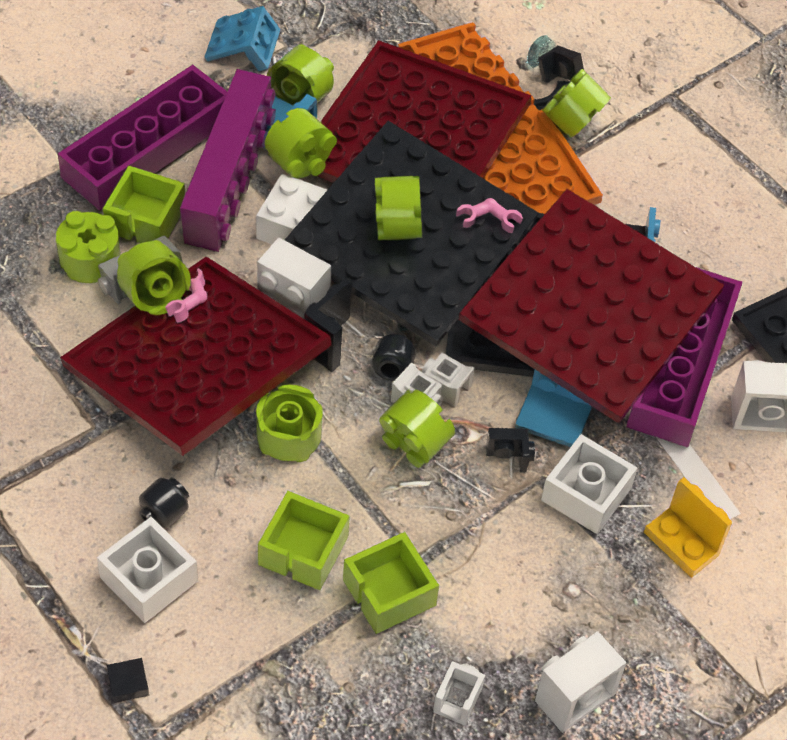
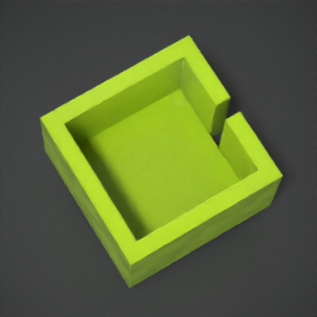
M128 166L103 207V215H109L114 219L119 237L131 240L135 236L137 243L153 241L164 235L169 238L181 216L180 207L185 197V183Z
M287 491L258 543V565L284 576L290 571L292 572L293 580L321 590L349 536L350 515Z
M405 532L344 559L343 581L357 604L361 603V611L375 634L437 605L439 584Z

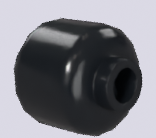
M399 334L383 336L377 342L372 357V367L375 373L383 379L395 381L410 363L414 364L416 356L415 347L409 339Z
M171 477L169 480L159 478L140 494L139 504L142 509L139 511V514L144 521L152 517L161 527L168 528L188 510L189 504L187 499L190 497L189 493L175 478Z

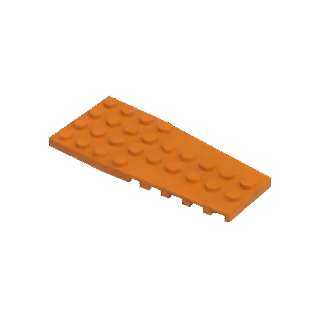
M473 22L398 44V47L524 92L519 86L518 77L514 73L509 74L504 67L502 57L494 55L490 50V42L486 37L481 38L475 31L476 25ZM531 95L529 108L483 179L539 213L545 214L566 189L571 190L593 205L601 203L603 194L561 131L542 109L538 110L534 105L535 99Z

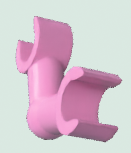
M488 198L474 206L469 204L461 205L456 212V216L462 214L470 216V218L464 220V228L471 227L475 223L476 218L491 213L502 221V228L508 233H513L514 225L508 222V219H513L521 224L523 219L519 211L506 210L492 198Z
M197 269L198 276L191 279L189 290L192 291V294L183 300H173L166 305L168 316L174 315L177 323L187 319L188 311L207 300L208 296L203 287L205 279L201 269Z

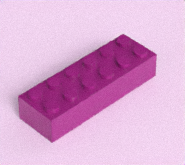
M192 64L59 152L57 155L61 178L101 211L128 166L155 174L210 136L227 91Z
M236 69L180 207L184 244L219 252L223 241H228L231 233V219L238 216L241 204L240 196L247 193L250 181L249 173L250 171H255L257 167V153L259 148H264L266 129L268 125L272 126L275 120L276 109L272 108L275 90L271 89L270 76Z
M700 268L698 269L724 284L723 291L632 406L626 426L627 428L685 447H689L743 283L742 281Z

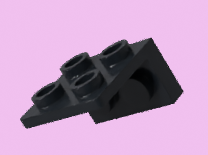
M347 277L339 284L332 285L326 295L319 302L312 303L304 313L306 321L330 335L332 345L314 358V360L330 372H333L340 366L343 328L341 325L350 318L352 281Z

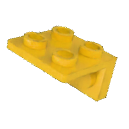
M683 477L677 483L670 507L646 525L644 534L692 578L720 555L732 521L722 508L716 507L704 496L702 490L697 485L691 484Z

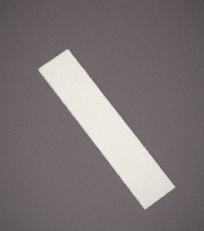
M657 438L684 477L691 484L697 485L702 490L704 496L716 507L722 508L729 519L741 514L690 444L689 447H685Z

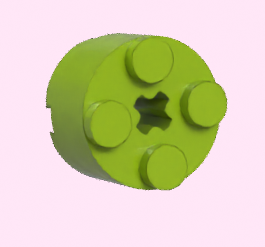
M299 44L270 67L267 76L271 77V89L275 90L277 98L294 105L296 102L299 103L306 94H309L317 99L318 104L332 91L334 84L332 71L334 66L328 58L322 57L319 53L303 44Z
M580 69L573 76L569 84L562 86L553 96V99L542 109L570 138L579 133L592 120L591 118L597 112H600L611 99L607 92L583 69Z
M292 109L285 113L289 117L282 122L277 120L271 126L265 138V149L268 151L270 158L291 177L317 176L325 169V161L329 157L332 148L336 145L337 138L306 109Z
M419 176L375 178L378 240L422 238Z
M72 211L66 215L65 220L56 231V245L60 267L74 281L80 283L98 282V279L101 278L98 265L121 255L118 229L114 219L109 215Z
M154 240L140 243L128 252L122 253L118 258V284L127 297L141 311L149 312L152 315L167 313L166 305L169 302L182 300L181 297L185 291H189L191 277L188 268L161 241Z
M282 385L278 387V390L270 394L268 392L260 398L256 408V435L259 448L263 454L282 461L304 462L318 448L322 438L323 410L321 404L314 398V394L310 390L298 385Z
M408 389L379 419L385 431L382 435L384 442L394 450L400 447L407 453V459L418 468L428 463L455 435V428L450 418L445 422L439 415L443 409L428 395L416 389L412 393Z

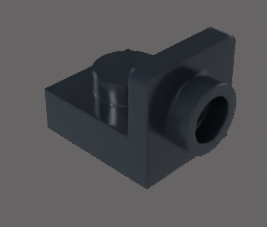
M558 45L538 58L541 78L546 83L558 76L571 80L580 69L584 70L581 53Z
M489 428L486 441V456H496L502 459L519 457V472H527L529 461H534L535 443L534 441H529L528 429Z

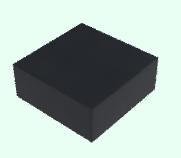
M142 658L107 665L114 703L149 696Z

